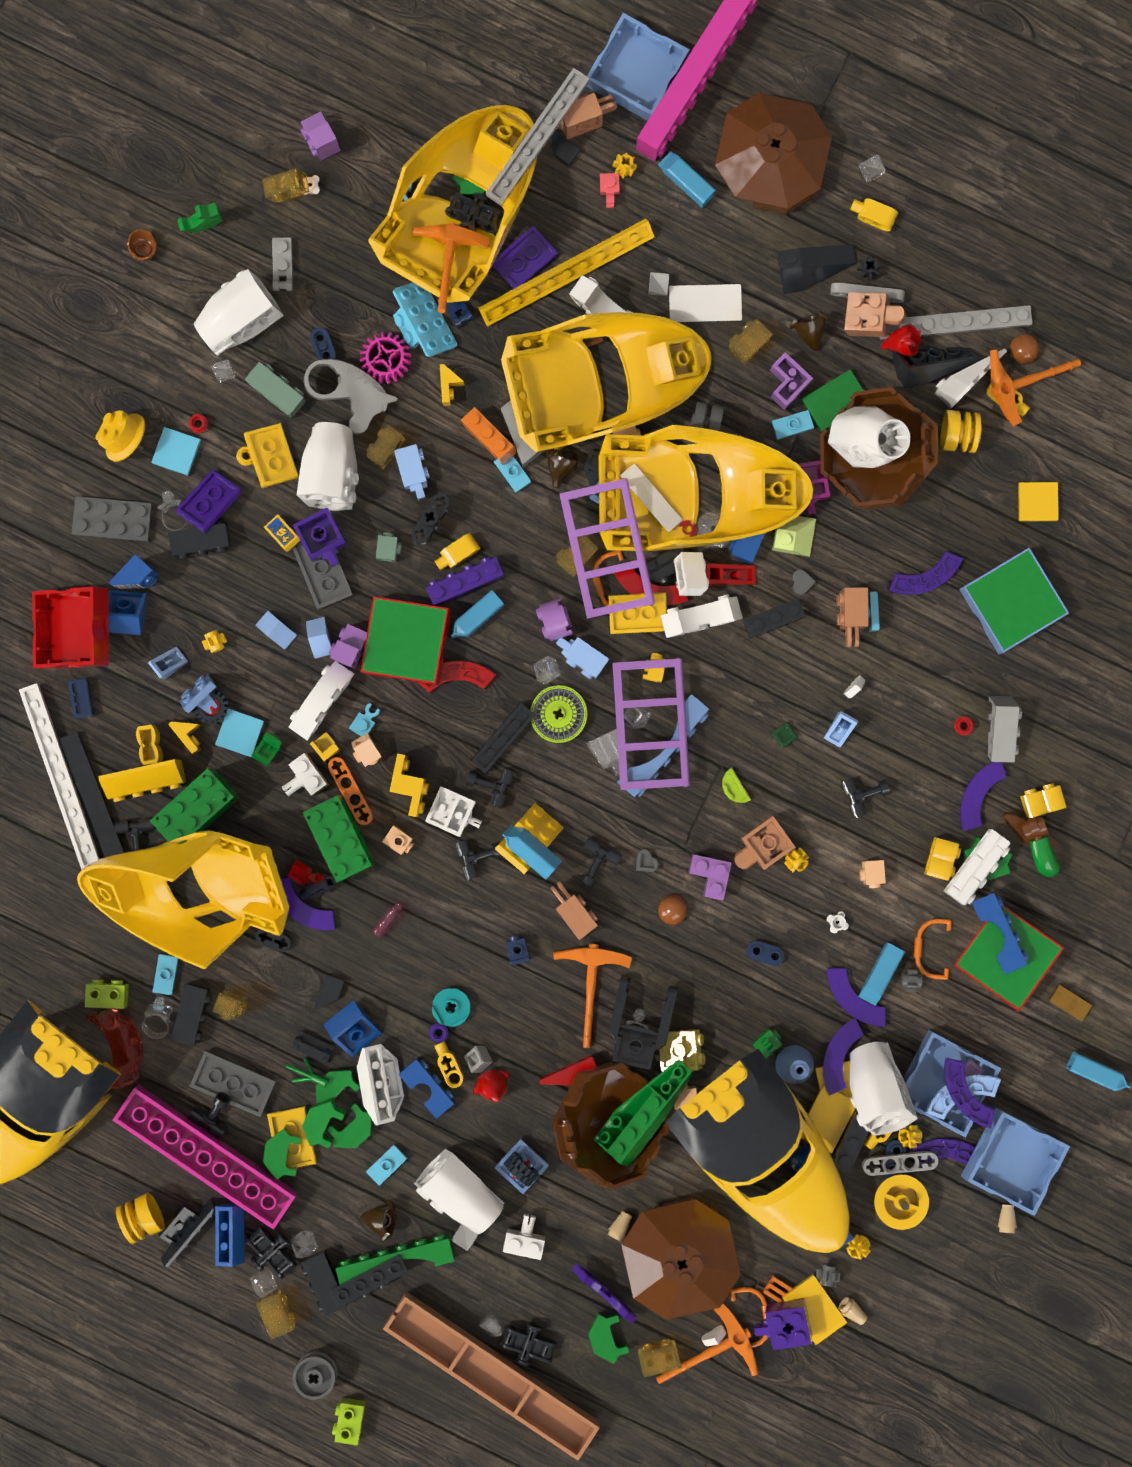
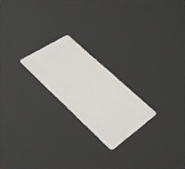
M741 285L669 286L670 319L677 322L742 320Z

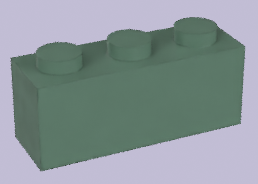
M258 362L245 378V381L292 419L306 402L304 397H302L304 393L297 387L291 388L288 385L289 381L282 375L276 376L273 373L275 370L267 363L263 365Z

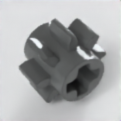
M907 969V973L901 974V987H905L907 992L916 993V988L921 989L922 974H918L916 969Z
M822 1264V1269L817 1268L816 1278L820 1280V1285L834 1287L835 1282H840L841 1273L836 1271L837 1266Z

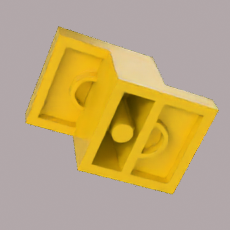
M397 754L390 792L412 796L408 816L419 817V814H423L425 803L422 802L423 795H427L429 784L426 783L427 779L404 775L405 771L408 772L410 760H407L408 756Z
M536 803L531 806L514 826L525 828L546 847L551 844L564 828ZM505 838L495 848L523 874L530 868L525 861L507 847Z

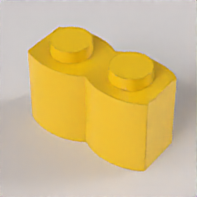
M155 725L137 727L136 737L140 745L139 757L142 764L151 765L162 762L163 752L159 746L160 733Z
M1054 783L1043 785V789L1036 791V788L1024 791L1025 795L1020 796L1026 818L1067 808L1060 785L1055 786Z
M934 837L924 874L947 881L953 878L956 869L953 866L955 859L958 860L961 848H958L959 844Z

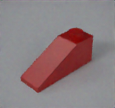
M706 564L705 572L709 580V586L756 584L755 565Z
M591 1054L539 1078V1082L544 1085H571L577 1072L597 1065Z

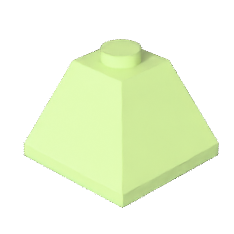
M798 516L775 529L772 550L810 557L816 519Z

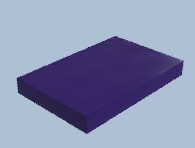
M533 225L497 256L492 266L512 289H515L531 280L558 256V252Z
M212 469L175 511L203 533H206L241 495L242 490Z

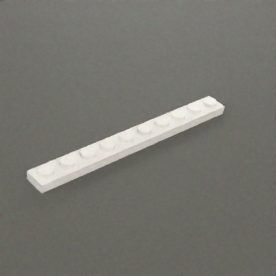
M36 683L19 689L80 867L83 869L87 865L99 860L100 857L39 684Z

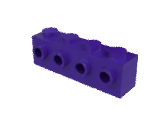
M492 556L486 557L477 566L474 564L468 565L463 568L464 571L457 574L455 571L446 575L447 579L439 581L437 579L428 583L429 587H426L433 606H440L503 578L504 574L497 558L492 559Z

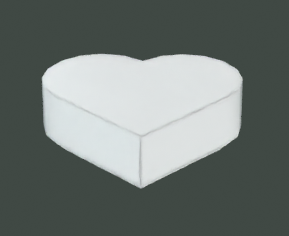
M859 675L845 690L844 695L852 698L862 689L865 679Z
M722 1325L717 1326L712 1331L703 1335L701 1340L705 1346L717 1345L726 1335V1330Z

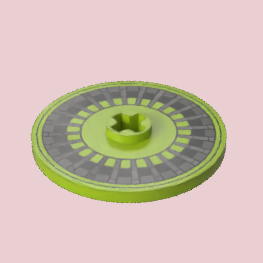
M560 685L551 686L541 691L534 699L530 710L535 714L531 720L535 731L545 740L554 743H564L576 738L584 729L588 716L587 706L582 696L574 689ZM562 709L561 713L564 716L563 718L559 717L557 720L554 712Z

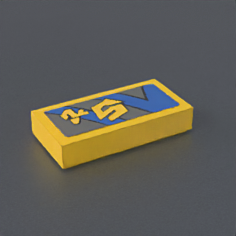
M276 515L264 526L286 552L300 541L295 532L279 515Z

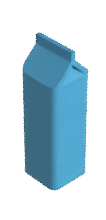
M671 151L658 164L664 174L701 208L715 195L716 190L681 157Z
M492 590L454 622L452 639L455 637L468 638L505 606Z
M511 824L502 835L505 837L507 847L545 880L562 862L560 858L523 827H514Z
M886 942L858 997L876 1006L905 951Z
M1073 1051L1066 1066L1067 1070L1113 1091L1126 1087L1131 1088L1127 1085L1121 1072Z

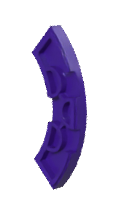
M945 551L940 561L925 573L917 575L895 573L888 591L902 595H916L929 592L950 579L959 568L963 558Z
M991 762L986 765L968 783L963 793L960 807L962 831L982 826L980 810L983 798L996 782L1006 778L1002 762Z
M290 877L281 879L289 904L288 915L292 919L310 928L335 930L333 910H319L308 906L294 891Z
M826 968L830 989L840 1006L851 1016L864 1023L885 1027V1007L869 1004L858 997L849 983L846 968Z
M856 1018L846 1023L837 1031L825 1052L823 1079L829 1096L847 1088L843 1078L844 1058L851 1045L864 1036Z
M945 1057L944 1077L952 1101L970 1120L991 1129L995 1109L980 1103L970 1092L965 1078L966 1062Z
M936 1138L919 1143L917 1148H910L908 1151L909 1153L931 1151L938 1159H955L967 1165L975 1147L956 1139ZM917 1156L920 1166V1162L928 1163L934 1160L930 1156H927L926 1160L919 1159L920 1156Z
M575 1264L572 1270L582 1282L598 1292L624 1319L632 1323L637 1319L632 1310L622 1300L620 1301L619 1298L612 1294V1290L603 1282L598 1281L592 1276V1273L579 1264Z

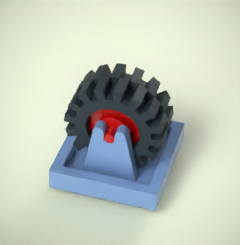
M208 674L205 677L201 676L195 682V687L191 690L187 689L181 695L182 699L180 702L182 708L187 713L194 710L196 717L202 722H207V724L214 722L215 724L218 720H223V716L227 715L228 701L222 691L217 690L214 680Z
M520 1138L499 1161L495 1169L524 1194L546 1170L549 1164Z

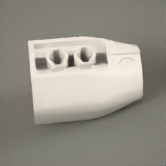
M247 269L239 272L236 278L221 286V289L207 302L194 322V326L205 343L218 356L228 348L254 338L284 315L261 280Z
M858 406L852 407L834 418L828 443L853 467L875 468L904 455L910 445V433L902 421L888 415L878 407Z
M316 423L302 456L297 496L309 507L328 508L332 511L350 510L356 501L355 485L359 481L352 429L338 423Z
M872 1042L854 1049L850 1053L849 1080L853 1096L851 1097V1102L854 1108H857L858 1115L856 1117L859 1125L876 1136L898 1131L917 1120L918 1118L906 1083L895 1064L889 1044Z
M447 1149L443 1150L430 1162L414 1183L418 1187L416 1192L425 1200H432L430 1205L440 1214L445 1212L452 1219L476 1234H481L489 1228L503 1210L504 1202Z

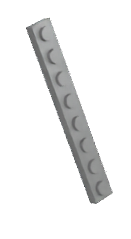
M573 68L486 192L487 197L503 206L590 82V78Z
M1031 306L906 317L903 324L888 325L887 336L880 337V340H885L896 329L907 324H912L917 330H921L920 337L1031 326Z

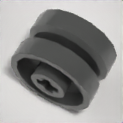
M697 401L690 426L719 431L724 406L714 404L711 408L710 416H708V404Z
M318 1349L311 1350L300 1358L294 1369L293 1385L301 1396L316 1400L330 1393L338 1375V1366L334 1357L328 1352Z

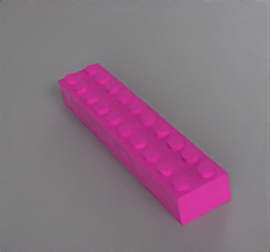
M724 0L637 137V151L653 161H656L658 156L661 158L664 155L668 141L672 142L678 125L682 126L687 117L688 109H693L698 93H703L707 86L708 77L712 78L715 74L718 61L722 62L725 58L728 45L732 46L735 42L738 29L741 31L745 26L748 14L751 15L757 6V0Z
M141 1085L136 1086L113 1121L274 1230L298 1192L281 1180H276L272 1174L222 1140H218L209 1134L207 1130L187 1119L188 1117Z

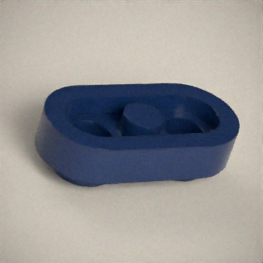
M315 328L310 334V340L317 359L336 360V352L327 330ZM319 336L324 337L323 341L321 342L317 341V338ZM325 354H330L329 359L323 358Z
M752 941L746 947V953L752 960L772 966L780 965L784 960V952L777 946L760 941ZM755 947L760 949L758 954L753 953ZM773 953L778 954V958L776 960H773L771 958V955Z
M892 1139L886 1144L884 1155L905 1153L906 1148L903 1147L899 1140ZM895 1147H899L898 1153H893ZM888 1159L885 1163L887 1169L890 1166L896 1165L893 1159ZM901 1173L885 1174V1176L889 1178L894 1175H900Z

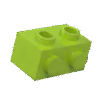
M92 979V982L86 984L85 1007L114 1009L128 1007L129 984H123V980H111V983H104L102 979Z
M342 1398L341 1404L337 1403L335 1415L338 1416V1423H334L332 1435H335V1442L358 1446L365 1401Z

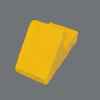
M440 364L443 406H451V400H454V390L450 387L465 386V384L444 364Z
M170 722L168 724L192 754H197L201 751L198 739L194 735L190 736L191 733L201 726L200 724Z

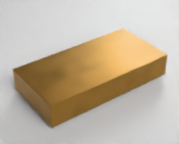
M1059 984L1048 999V1001L1081 1022L1092 1007L1091 1004Z

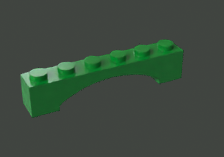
M442 1233L433 1236L431 1240L426 1241L423 1238L416 1240L415 1244L407 1246V1243L397 1245L396 1249L388 1250V1248L381 1249L374 1255L369 1253L358 1256L359 1259H343L339 1261L340 1264H337L336 1267L339 1284L398 1254L401 1255L402 1259L428 1260L434 1262L435 1266L454 1262L455 1254L450 1235L445 1236Z

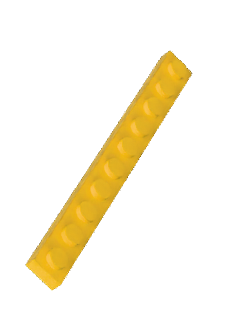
M644 219L479 307L478 309L485 324L488 327L654 238L649 221Z

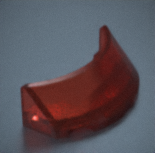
M114 1008L87 1015V1020L98 1026L105 1035L112 1053L113 1068L121 1073L110 1089H122L137 1082L140 1076L138 1074L140 1063H143V1044L134 1023Z

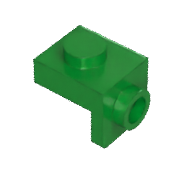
M266 732L263 740L252 753V757L268 767L280 751L282 742L276 735H270Z

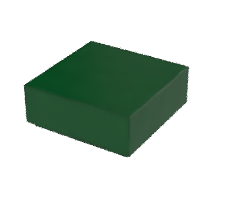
M787 722L771 732L781 748H784L798 738Z

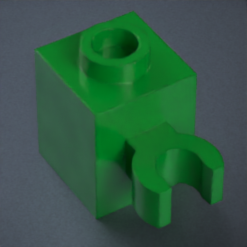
M767 1028L751 1044L756 1050L759 1049L765 1058H768L782 1045L779 1041L782 1037L775 1029L771 1031Z

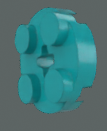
M458 988L443 989L433 1000V1016L442 1025L449 1027L458 1026L467 1019L470 1013V1000ZM448 1002L456 1004L455 1012L446 1010Z

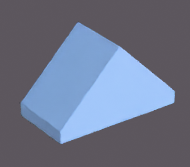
M269 611L256 624L263 633L284 650L297 636Z
M325 617L306 621L307 636L314 658L331 655L329 653L331 641Z
M176 646L149 661L148 664L159 678L166 680L188 661Z
M842 711L838 712L824 739L841 747L858 723V720Z

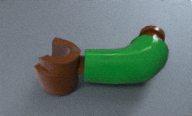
M1042 817L1030 818L1022 825L1026 839L1031 840L1030 845L1035 866L1043 876L1054 877L1060 871V863L1053 853L1049 837L1044 836L1049 834L1045 821Z

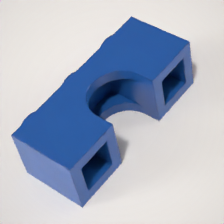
M417 1057L399 1073V1076L410 1089L420 1083L430 1087L432 1094L425 1101L424 1105L437 1119L455 1103L453 1099L455 1096L448 1088L446 1090L441 1085L442 1080L437 1074L432 1075L428 1070L430 1066L427 1062Z

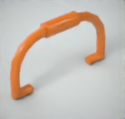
M612 551L600 556L595 562L593 570L598 569L603 560L618 555L619 561L624 560L622 551ZM600 576L592 578L597 596L600 597L605 606H609V602L604 597L605 593Z
M931 919L920 927L915 938L914 957L916 966L928 978L947 980L949 978L948 968H944V975L928 973L920 962L922 955L921 937L925 928L931 924L939 923L947 924L946 930L951 931L952 921L950 919Z
M752 1287L734 1288L730 1291L731 1301L736 1300L735 1293L751 1292L756 1294L761 1299L763 1318L766 1319L765 1310L769 1304H767L765 1297L760 1291ZM764 1335L759 1341L751 1343L752 1348L762 1345L768 1339L767 1336Z

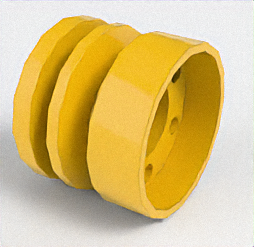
M946 410L941 426V450L955 451L958 443H960L962 452H966L968 448L969 453H975L982 431L980 413L974 412L971 417V413L966 412L963 420H961L959 411Z
M148 1192L135 1198L134 1204L128 1201L125 1205L122 1204L116 1208L119 1226L125 1238L131 1244L137 1243L139 1239L144 1240L146 1232L152 1236L165 1229L161 1210L154 1197Z

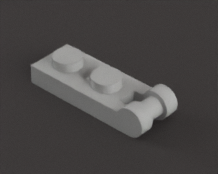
M272 238L273 291H280V289L293 291L292 238ZM280 277H286V281H280Z

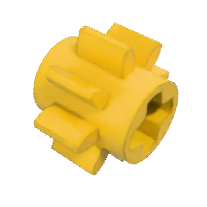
M627 153L622 156L618 154L612 167L616 168L615 174L619 173L622 178L627 175L631 177L637 167V164L633 163L635 157H631Z
M218 630L204 635L206 640L202 641L205 650L210 649L211 653H215L225 648L223 644L227 640L223 633L219 634Z
M801 848L798 851L793 849L785 855L787 861L784 864L792 872L795 870L801 872L808 866L807 859L809 856Z
M909 1124L904 1129L899 1130L898 1138L903 1147L917 1148L916 1143H922V1132L918 1129V1125Z
M856 1234L853 1237L854 1239L847 1243L849 1245L847 1251L851 1257L861 1260L863 1257L866 1258L871 1252L868 1249L871 1245L865 1236Z

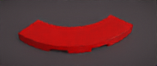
M634 569L614 573L620 585L630 594L645 593L642 579ZM651 584L653 593L666 592L667 606L689 601L687 596H679L677 585L658 586Z
M450 661L443 663L439 686L446 682L462 680L474 683L485 689L497 675L476 663ZM419 683L429 693L438 687Z

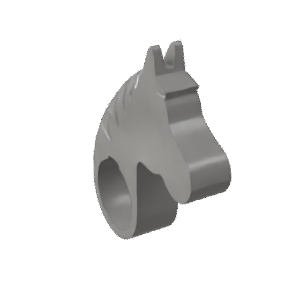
M332 359L315 361L307 368L304 375L305 389L313 398L317 400L349 399L351 401L353 417L350 419L348 427L352 429L354 434L365 432L371 419L375 415L385 412L387 404L398 399L395 396L386 394L383 387L370 375L343 361ZM327 366L334 370L336 375H339V384L335 391L322 395L312 390L309 385L308 376L314 368Z

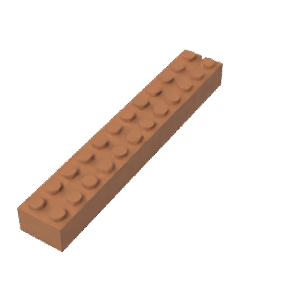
M407 1291L398 1303L396 1310L394 1309L384 1325L383 1330L576 1460L580 1459L600 1428L599 1420Z

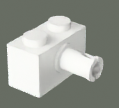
M681 552L674 559L677 577L676 584H678L676 587L679 590V596H701L709 586V580L705 572L706 561L703 559V553Z
M303 753L288 764L296 775L294 779L282 786V789L286 791L285 793L288 796H291V794L303 786L311 796H314L327 787L329 783L310 757Z
M524 1214L521 1231L507 1228L503 1252L541 1260L545 1236L532 1233L536 1216L531 1215L530 1222L528 1223L529 1214Z

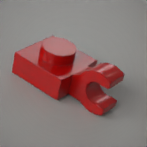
M297 860L288 874V877L304 886L306 883H317L325 878L321 873H312V868Z

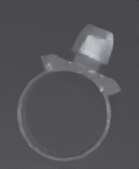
M166 491L162 493L165 504L159 505L157 508L163 512L161 516L162 523L169 529L164 522L165 513L171 507H179L182 501L175 500L173 493ZM186 520L185 525L180 529L169 530L174 532L182 531L188 526L189 522Z
M156 997L154 1003L149 1004L144 1013L145 1018L142 1023V1029L147 1036L153 1039L163 1038L171 1026L169 1017L173 1008L165 1006L164 998ZM151 1016H160L167 1024L168 1030L164 1033L151 1032L147 1028L145 1020Z
M637 1008L633 1015L634 1020L625 1019L627 1023L625 1025L635 1023L641 1025L644 1029L650 1028L647 1023L642 1022L645 1019V1010Z

